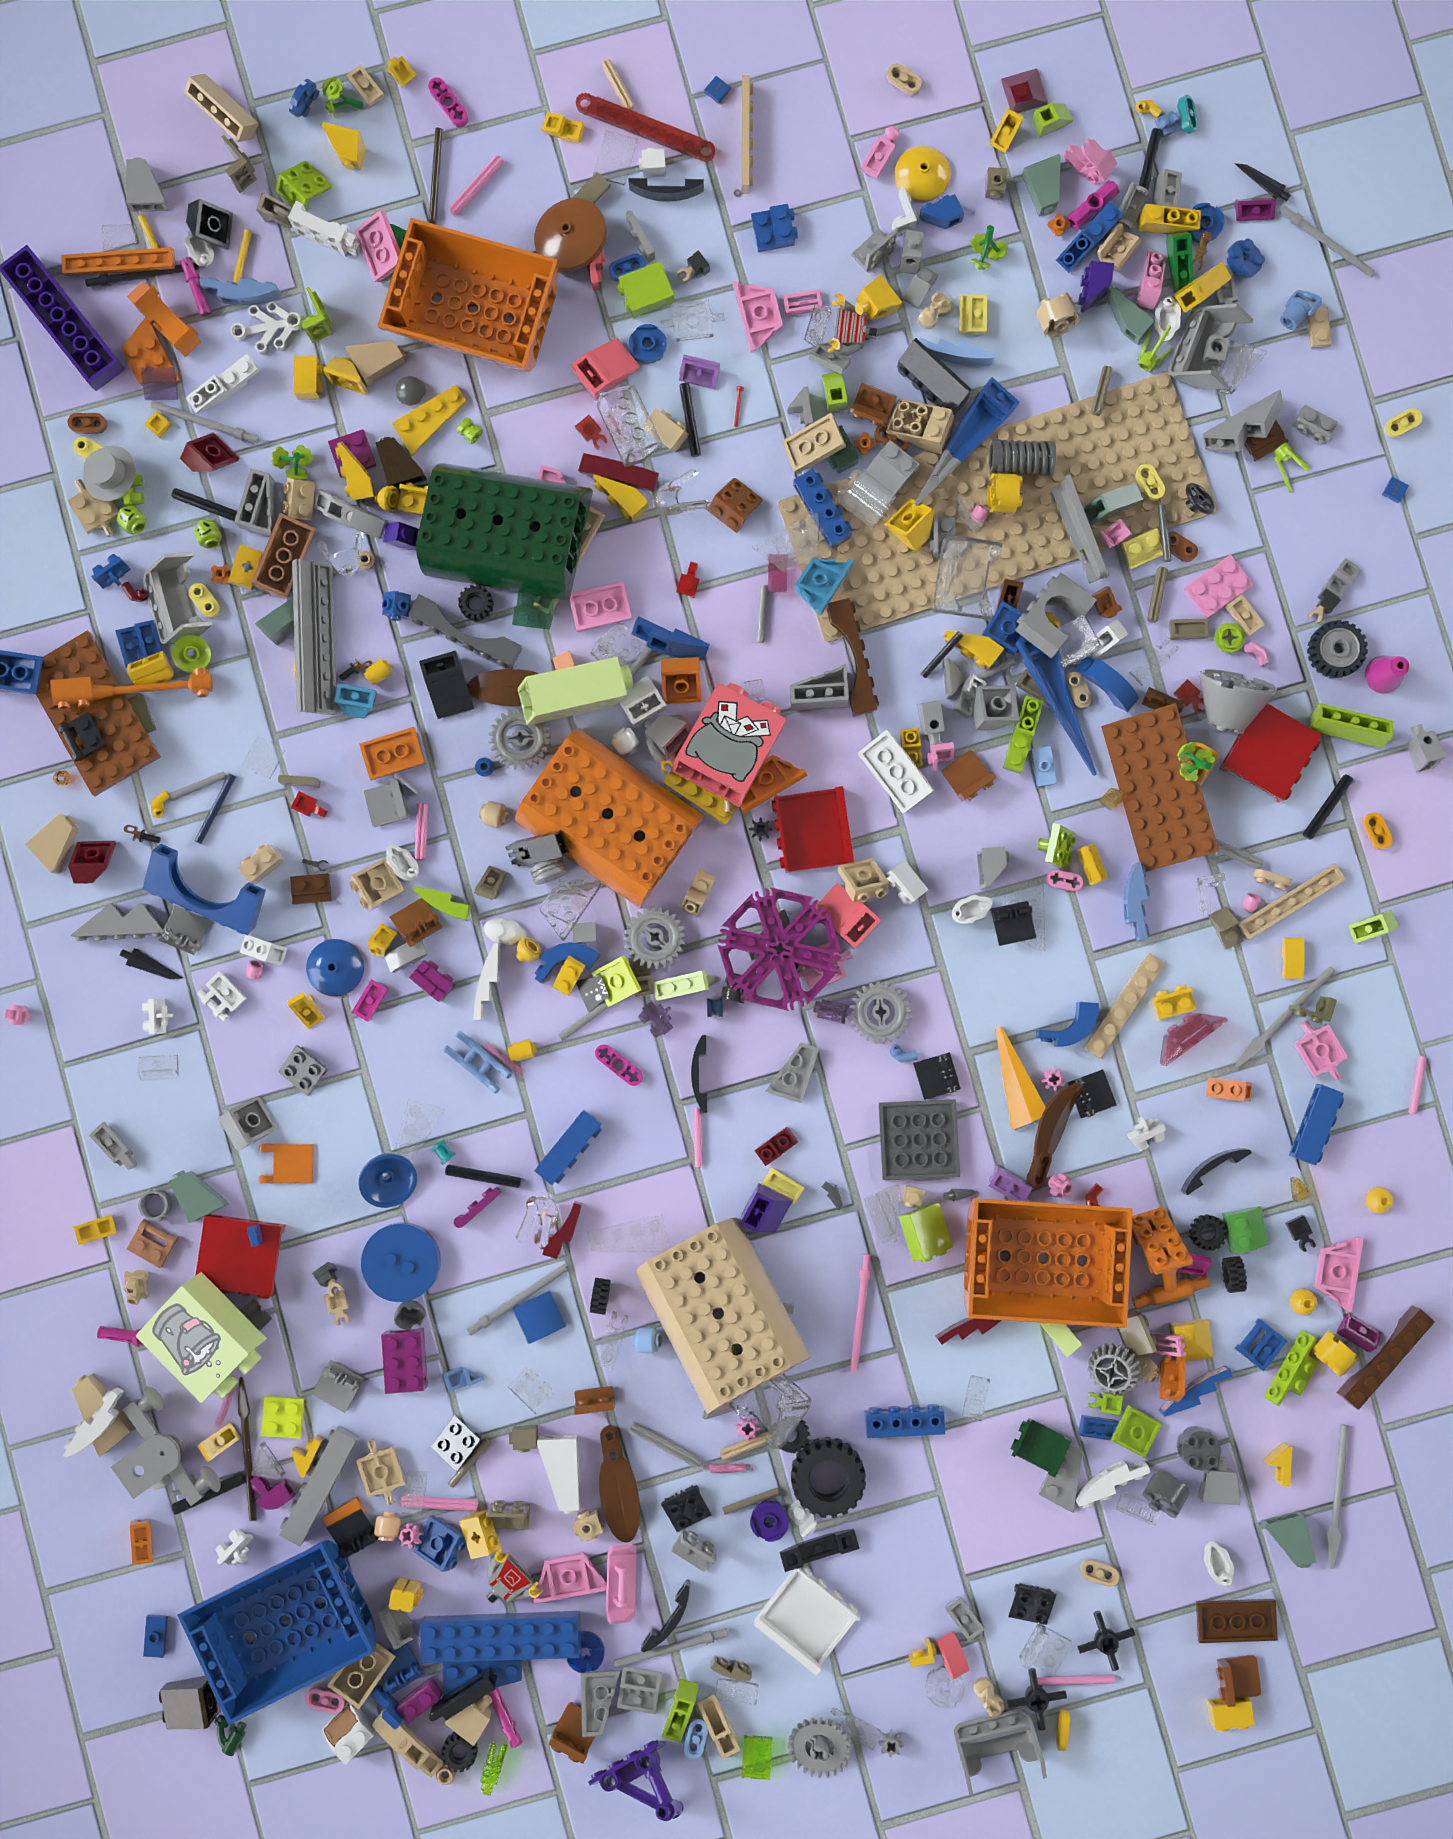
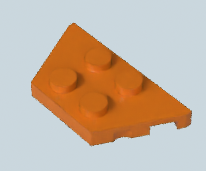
M145 317L121 348L139 384L181 383L151 322Z
M775 755L766 758L742 802L741 809L743 813H747L807 777L806 771L794 767L793 764L787 761H782Z

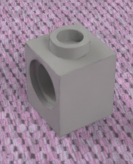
M1220 334L1210 335L1205 343L1201 363L1220 367L1226 358L1229 339L1224 338ZM1212 346L1217 347L1219 352H1215Z

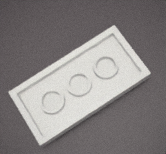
M889 729L858 752V755L903 814L934 791Z

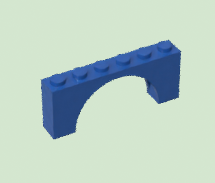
M163 844L158 845L152 850L143 890L166 899L170 903L184 907L188 911H193L204 918L218 922L222 926L236 930L240 934L248 935L256 927L266 892L265 889L248 882L240 889L235 900L225 903L205 900L196 895L182 879L178 868L177 850Z

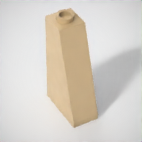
M94 1373L89 1376L83 1375L76 1381L77 1385L72 1388L84 1421L90 1417L92 1418L97 1408L102 1407L104 1404L102 1399L108 1392ZM118 1404L114 1408L120 1414L108 1430L93 1442L99 1457L136 1429Z

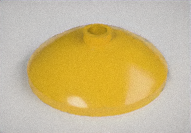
M916 146L905 151L898 159L894 172L898 189L900 190L901 187H904L905 191L909 192L911 200L918 202H927L938 198L946 190L951 175L946 157L937 149L929 146ZM921 166H926L927 169L923 170Z

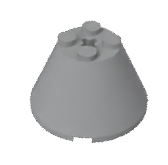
M1204 669L1203 673L1202 671L1199 673L1207 724L1216 726V729L1220 731L1233 729L1232 731L1244 733L1247 726L1276 694L1277 687L1255 677L1253 680L1242 678L1243 674L1230 671Z

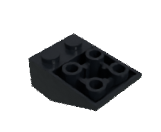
M456 650L419 661L437 719L474 709L460 656Z

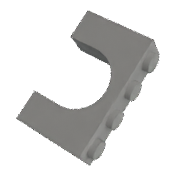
M1062 572L1056 578L1052 576L1046 584L1048 589L1045 590L1043 588L1037 595L1039 600L1037 602L1032 601L1027 608L1029 613L1021 615L1017 620L1019 625L1015 629L1016 632L1050 658L1055 655L1068 636L1050 623L1045 614V606H1059L1081 621L1097 601V599Z

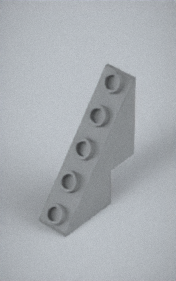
M1277 390L1203 433L1205 450L1240 452L1247 437L1266 438L1283 406L1281 390Z
M109 903L70 936L75 937V941H87V937H94V940H107L106 936H114V939H126V935H133V938H145V935L152 934V938H159L165 926L147 904L140 903L125 915L117 904Z

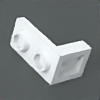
M901 187L899 190V198L906 217H897L893 221L891 228L892 231L894 229L897 231V235L904 233L906 230L915 229L916 221L918 220L917 212L915 209H912L910 204L912 203L909 192L905 191L904 187Z
M245 935L240 953L282 966L288 948Z
M796 1499L786 1510L789 1517L799 1526L800 1535L804 1538L806 1535L810 1536L816 1530V1514L809 1513V1510L807 1508L804 1509L800 1505V1501Z

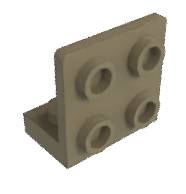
M222 135L221 137L229 152L236 159V162H232L225 171L234 187L241 193L257 180L253 173L256 170L251 165V161L246 154L240 152L235 141Z
M496 1500L490 1504L486 1517L492 1518L494 1529L528 1530L530 1504H525V1501L506 1503L504 1500Z

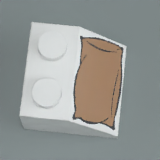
M349 1702L322 1728L331 1751L345 1765L364 1747L376 1732L372 1727L373 1722L361 1709L358 1710Z

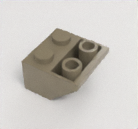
M1134 1309L1128 1310L1127 1328L1116 1327L1124 1348H1129L1128 1353H1135V1356L1154 1353L1157 1351L1155 1347L1157 1341L1153 1333L1150 1334L1148 1331L1149 1322L1145 1315L1142 1316L1141 1312H1137Z

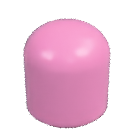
M978 504L971 514V519L977 524H982L985 522L990 511Z
M1247 893L1242 903V908L1247 912H1255L1261 898L1255 894Z
M250 961L247 966L246 976L251 980L259 979L264 965L259 961Z

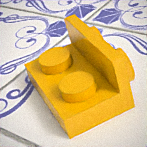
M412 483L400 484L401 493L397 510L422 516L428 486L419 488Z
M1095 844L1076 850L1090 886L1108 879Z
M1185 984L1174 987L1175 991L1170 993L1167 990L1157 992V996L1151 998L1157 1019L1161 1020L1196 1010L1191 993L1193 988L1186 987Z

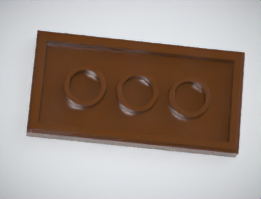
M1275 1599L1196 1601L1199 1643L1278 1641Z

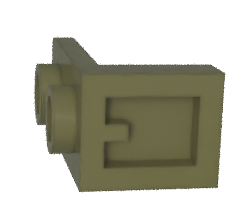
M1320 996L1316 1003L1315 1012L1289 1005L1288 1009L1295 1011L1294 1015L1303 1018L1309 1016L1311 1017L1310 1021L1322 1024V1021H1331L1337 1000L1331 997Z

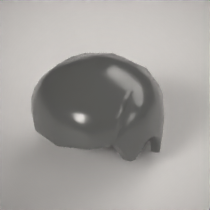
M412 376L401 378L395 388L398 400L408 406L420 403L422 397L426 395L424 383Z
M413 1300L405 1301L397 1307L394 1321L399 1328L411 1330L415 1324L421 1325L426 1312L424 1307Z

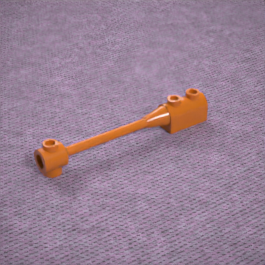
M207 668L194 669L193 674L190 675L187 681L118 687L94 685L91 677L50 680L52 701L54 706L58 705L60 710L70 709V704H78L79 708H88L91 702L111 697L115 694L189 688L192 693H197V697L204 698L209 696V692H213L212 676Z

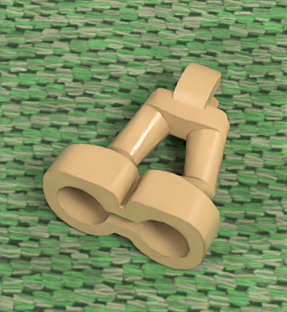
M936 291L931 297L932 302L930 306H927L920 313L918 323L923 328H934L938 317L949 313L951 301L945 294H939Z
M978 1678L973 1683L976 1695L983 1702L990 1717L1000 1716L1005 1708L1002 1697L994 1694V1686L989 1678Z

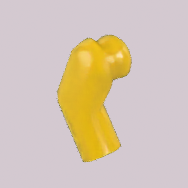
M1152 100L1138 101L1135 107L1138 113H1151L1155 118L1160 117L1163 113Z
M166 790L151 802V814L155 818L163 816L164 803L171 798Z

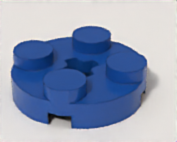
M305 79L304 81L307 83L304 86L300 84L291 98L290 104L293 107L292 109L289 108V112L296 117H307L311 109L309 106L319 96L320 91L316 89L317 85L310 79Z
M1210 203L1197 204L1192 209L1201 210L1200 229L1187 232L1192 234L1194 242H1210L1221 233L1225 223L1224 215L1217 206L1215 208ZM1202 219L1209 221L1207 226L1201 224Z
M1249 238L1236 241L1227 250V264L1231 271L1238 276L1242 274L1246 276L1245 278L1253 277L1261 270L1262 264L1265 262V257Z
M640 325L629 338L631 354L636 361L649 364L661 360L667 348L665 334L655 325ZM646 340H650V343H653L650 348L643 346Z

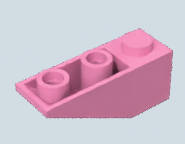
M1148 251L1137 294V306L1151 310L1155 309L1161 294L1166 255Z

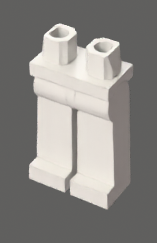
M295 201L288 216L295 233L335 251H339L345 257L347 253L357 255L360 243L357 242V236L350 233L347 225L342 224L340 226L337 222L329 223L306 212L302 203Z

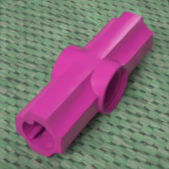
M1108 180L1095 193L1090 194L1086 201L1067 217L1070 226L1078 231L1092 217L1097 216L1100 210L1119 194L1118 185L1114 181ZM1089 203H1094L1097 207H1092Z

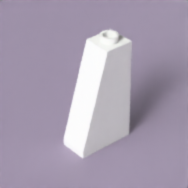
M578 1435L539 1436L537 1446L559 1511H564L565 1514L576 1513L580 1509Z

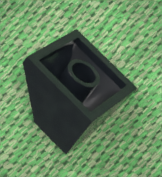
M202 199L189 203L186 223L192 235L226 250L229 249L233 212Z

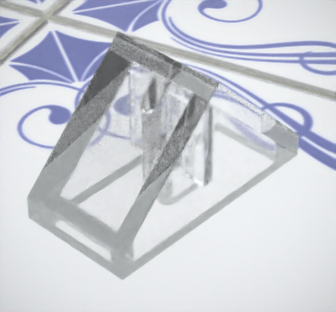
M263 1441L256 1447L251 1475L279 1480L286 1472L265 1441Z

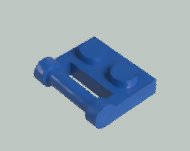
M1258 1318L1255 1321L1256 1325L1241 1344H1237L1234 1349L1264 1372L1287 1343V1340ZM1262 1329L1265 1330V1335L1249 1353L1246 1349Z

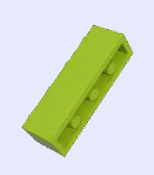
M1319 703L1310 714L1309 728L1321 734L1383 748L1393 737L1394 721Z

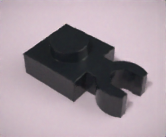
M1300 1215L1285 1222L1294 1241L1300 1240L1299 1248L1303 1252L1307 1251L1305 1248L1307 1242L1310 1243L1311 1247H1316L1315 1241L1308 1236L1313 1232L1305 1215Z

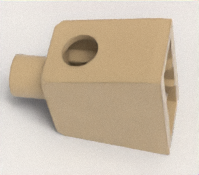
M488 1694L446 1720L444 1724L474 1746L490 1721L491 1709L488 1706L492 1703V1698Z

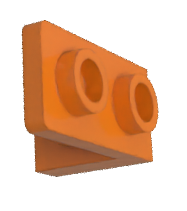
M1208 1078L1206 1096L1251 1102L1253 1083Z

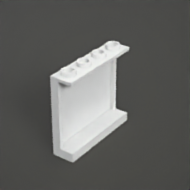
M804 1565V1567L794 1569L754 1619V1624L760 1631L817 1676L821 1671V1664L856 1620L859 1622L860 1615L855 1605L852 1603L848 1605L843 1601L844 1598L836 1590L832 1592L827 1588L828 1584L823 1579H816L812 1575L813 1572Z

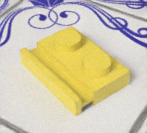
M960 294L959 334H986L988 295Z
M1153 528L1120 543L1125 558L1129 563V569H1133L1163 555L1162 541L1157 528Z

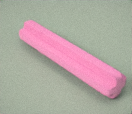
M425 803L417 804L415 859L417 860L426 859L428 805Z

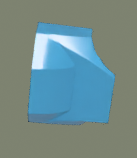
M338 683L334 702L341 707L344 715L364 719L367 713L373 710L377 691Z

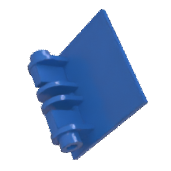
M407 1643L396 1650L393 1647L388 1650L396 1657L381 1677L385 1684L383 1685L385 1693L390 1692L392 1695L425 1674Z

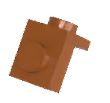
M1106 586L1092 594L1097 599L1094 604L1100 616L1112 618L1118 614L1117 612L1122 610L1121 605L1116 603L1110 587Z

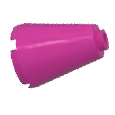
M1383 655L1374 658L1366 666L1364 673L1368 686L1375 692L1382 694L1396 690L1409 670V662L1406 658L1400 656Z

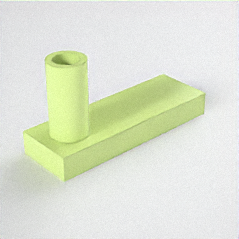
M705 970L652 982L656 1001L708 990L709 986L715 983V978L712 974L706 975Z

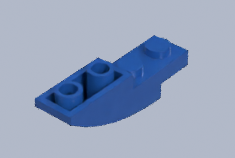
M1109 201L1091 223L1059 255L1056 261L1070 273L1111 232V229L1124 216V213Z
M640 616L636 619L631 633L647 641L646 647L678 658L699 657V660H704L710 644L677 628L671 632Z

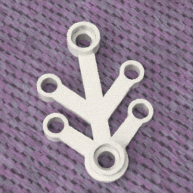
M271 301L266 306L268 312L272 315L277 314L284 319L276 321L260 311L258 306L251 305L248 308L250 316L258 318L264 323L248 327L235 323L231 326L230 333L235 340L240 341L247 335L266 332L262 339L255 344L256 351L259 354H265L268 351L267 345L278 329L285 328L280 337L276 338L273 342L275 348L282 351L286 348L285 342L291 333L299 331L303 327L301 322L304 319L301 314L297 312L288 313L281 309L276 302ZM276 306L275 310H270V307ZM254 309L257 310L256 314H252ZM294 320H297V321H298L297 324L292 325V322H293ZM238 331H242L240 336H237ZM283 342L282 346H277V343ZM264 345V349L259 350V346Z

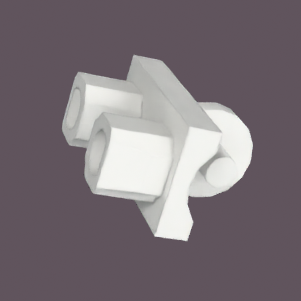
M148 999V1002L142 1003V1011L149 1013V1020L143 1022V1031H147L149 1034L166 1033L168 1018H173V1014H167L165 999Z
M1143 1117L1137 1118L1139 1124L1133 1126L1134 1130L1127 1133L1128 1139L1140 1151H1143L1149 1147L1146 1140L1153 1138L1155 1143L1165 1140L1164 1131H1166V1128L1158 1119L1152 1121L1151 1118L1144 1120Z
M234 1529L228 1536L233 1544L229 1546L226 1542H223L215 1549L219 1556L217 1560L219 1565L223 1563L230 1565L232 1563L236 1566L239 1562L245 1564L248 1561L246 1554L249 1552L247 1545L254 1538L251 1534H244L240 1529Z

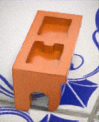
M1167 1356L1163 1361H1160L1159 1399L1179 1402L1185 1395V1357L1171 1360V1356Z
M149 1519L141 1522L131 1520L129 1526L132 1565L153 1562V1550Z

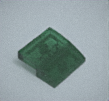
M518 592L512 625L550 630L556 599Z

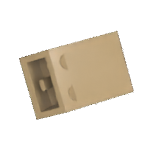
M898 399L886 433L892 434L905 442L908 441L910 444L925 451L943 454L955 423L953 411L948 408Z

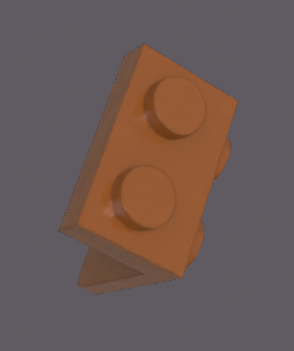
M861 383L850 412L856 418L863 419L865 417L870 419V422L875 425H885L890 417L897 396Z
M733 478L714 496L707 511L735 533H738L747 517L762 503L763 499L737 478Z
M971 750L942 770L943 776L962 802L966 799L968 801L978 796L977 791L980 789L987 790L994 785L992 781L996 778L993 772L988 773L976 754Z
M1254 1655L1217 1659L1218 1668H1216V1675L1220 1681L1219 1696L1221 1701L1223 1700L1228 1707H1235V1699L1253 1697L1261 1694L1258 1663Z
M573 1702L568 1703L550 1736L548 1745L555 1752H562L568 1755L569 1759L573 1762L584 1764L588 1750L596 1736L582 1737V1708Z

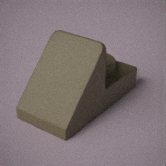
M262 192L256 211L264 221L269 222L273 220L288 229L292 228L288 216L293 207Z
M489 865L476 886L474 894L490 900L496 899L507 872Z
M1227 907L1208 915L1225 950L1244 941L1236 926L1239 922Z

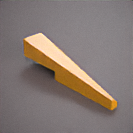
M1002 1027L995 1029L1000 1053L1002 1076L1011 1122L1010 1126L1013 1130L1041 1118L1046 1107Z

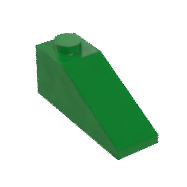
M1185 231L1166 235L1167 257L1174 293L1194 281L1192 234Z

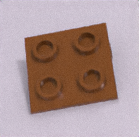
M422 898L389 917L409 947L443 928L438 921V916L433 914Z

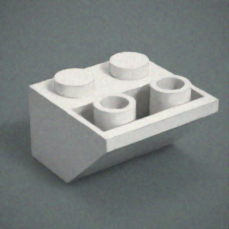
M648 676L634 683L633 688L627 689V696L619 702L634 728L667 709L664 700Z
M905 860L885 875L890 882V888L893 889L895 887L899 892L897 896L903 904L907 903L910 905L928 891V888Z

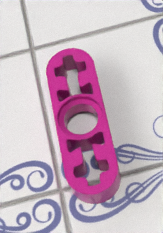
M439 77L432 78L428 84L431 95L454 126L464 127L468 122L466 110L443 79ZM435 85L441 88V91L443 93L442 95H440V92L434 88ZM450 98L453 100V104L445 106L443 104L444 100ZM455 110L457 111L459 116H462L461 120L459 118H456L454 112Z
M603 1044L596 1048V1058L626 1083L636 1086L642 1082V1072L610 1046ZM605 1048H607V1054L611 1057L613 1053L616 1055V1057L611 1060L610 1065L606 1063L607 1061H609L607 1057H600V1049L604 1050ZM618 1059L622 1060L625 1064L621 1071L615 1070L613 1066L614 1062ZM628 1065L631 1067L628 1071L633 1074L635 1072L638 1073V1081L634 1080L631 1082V1077L627 1073L625 1077L621 1075L627 1070Z

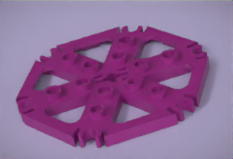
M770 887L772 896H770L768 888H765V897H760L758 891H755L757 900L755 901L753 894H751L722 926L729 928V930L720 929V932L725 933L727 937L724 940L718 939L719 943H725L726 946L718 944L717 946L730 988L737 982L738 985L733 988V991L735 992L738 988H742L744 991L740 997L741 999L745 998L748 993L750 995L745 1000L747 1002L789 1011L787 1003H789L791 1010H794L793 1003L795 1001L800 1002L801 1007H804L802 998L805 999L808 1005L835 976L837 972L831 971L830 968L839 969V966L833 964V959H841V956L834 955V952L840 954L842 952L829 910L824 916L821 915L826 910L825 906L821 910H817L815 905L819 902L818 900H815L812 905L809 904L814 897ZM779 899L799 902L802 905V911L785 929L776 906V902ZM749 908H755L765 935L739 930L736 928V922ZM817 923H821L825 926L830 946L827 949H821L800 944L799 942ZM779 944H782V948L790 952L785 951L778 955L777 951L774 948H769V946L777 947ZM737 949L760 956L743 975L739 976L733 971L729 952ZM794 963L819 968L823 971L822 978L811 990L804 991L802 989ZM774 969L783 992V997L780 1000L761 997L756 993L757 987Z

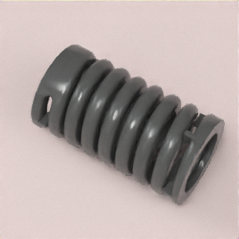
M991 440L988 459L990 475L993 473L1002 474V472L1009 474L1011 468V474H1017L1018 470L1019 475H1023L1025 472L1027 476H1030L1031 473L1034 476L1038 474L1041 476H1053L1056 462V444L1054 441L1037 442L1033 440L1030 442L1025 440L1023 442L1021 440H1010L1008 442L1007 440Z

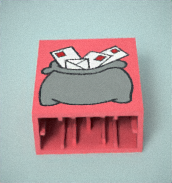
M718 682L679 751L672 772L740 808L780 735L786 718L781 716L782 712L776 705L766 701L758 704L747 698L748 693L742 687L732 683L726 687Z

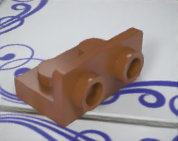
M613 1386L576 1390L574 1392L575 1415L609 1411L615 1408Z

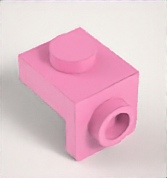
M1120 518L1106 530L1100 532L1102 536L1100 540L1106 547L1114 548L1133 533L1122 518Z
M953 742L930 745V753H927L928 764H932L933 771H937L938 762L954 760L955 747Z

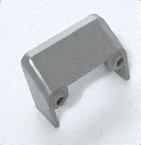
M1238 304L1196 307L1190 312L1168 368L1169 375L1176 380L1202 390L1227 389L1228 384L1212 370H1208V364L1201 363L1206 340L1210 335L1220 334L1227 338L1234 333L1237 324L1253 323L1254 319Z
M193 553L163 554L144 573L145 588L148 592V599L158 637L162 644L175 643L177 639L186 635L200 636L212 626L211 622H203L198 616L193 617L184 582L190 576V570L186 563L194 556Z
M1019 1708L1003 1712L997 1717H982L959 1723L954 1728L955 1741L970 1797L974 1796L970 1777L980 1773L982 1769L980 1759L1017 1749L1024 1761L1032 1762L1038 1760L1043 1779L1047 1778L1045 1761L1031 1715L1027 1710Z

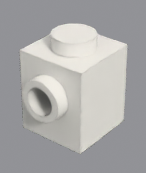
M648 148L642 150V158L638 159L639 170H643L644 177L666 176L664 149Z

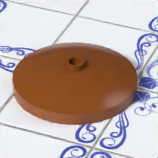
M582 198L562 200L552 205L537 223L534 234L536 251L540 255L557 259L560 272L580 270L592 263L601 253L607 239V223L599 208L592 202Z

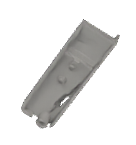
M1070 474L1066 475L1060 485L1053 487L1052 494L1068 536L1090 584L1107 578L1109 573L1107 572ZM1083 551L1087 563H1084L1080 552Z

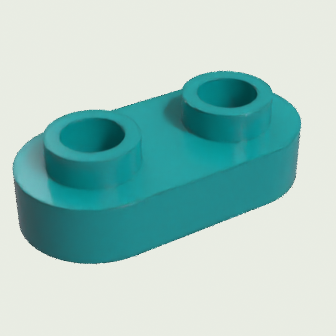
M1187 94L1179 98L1177 108L1181 115L1180 125L1182 130L1191 134L1198 130V120L1194 101Z

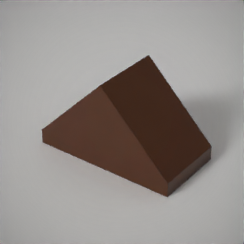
M1004 579L1000 587L997 608L1003 601L1017 609L1024 582Z

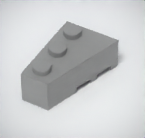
M251 468L234 523L240 529L270 537L276 523L275 480L269 473Z
M846 664L834 670L825 671L816 677L812 676L790 685L791 711L848 707L849 693Z

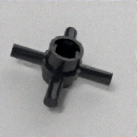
M1095 1611L1093 1615L1098 1630L1095 1633L1094 1641L1078 1645L1079 1654L1098 1649L1107 1655L1112 1671L1119 1670V1665L1115 1653L1119 1648L1118 1641L1136 1636L1133 1628L1115 1633L1113 1630L1106 1628L1101 1611ZM1108 1639L1109 1644L1105 1645L1103 1640Z
M1030 1668L1028 1669L1030 1686L1025 1691V1697L1009 1699L1007 1704L1008 1708L1027 1705L1036 1714L1038 1730L1043 1731L1046 1729L1043 1712L1047 1709L1049 1701L1067 1699V1694L1065 1690L1047 1693L1038 1685L1036 1669ZM1035 1695H1039V1697H1040L1041 1700H1040V1701H1038V1700L1035 1701V1700H1036Z

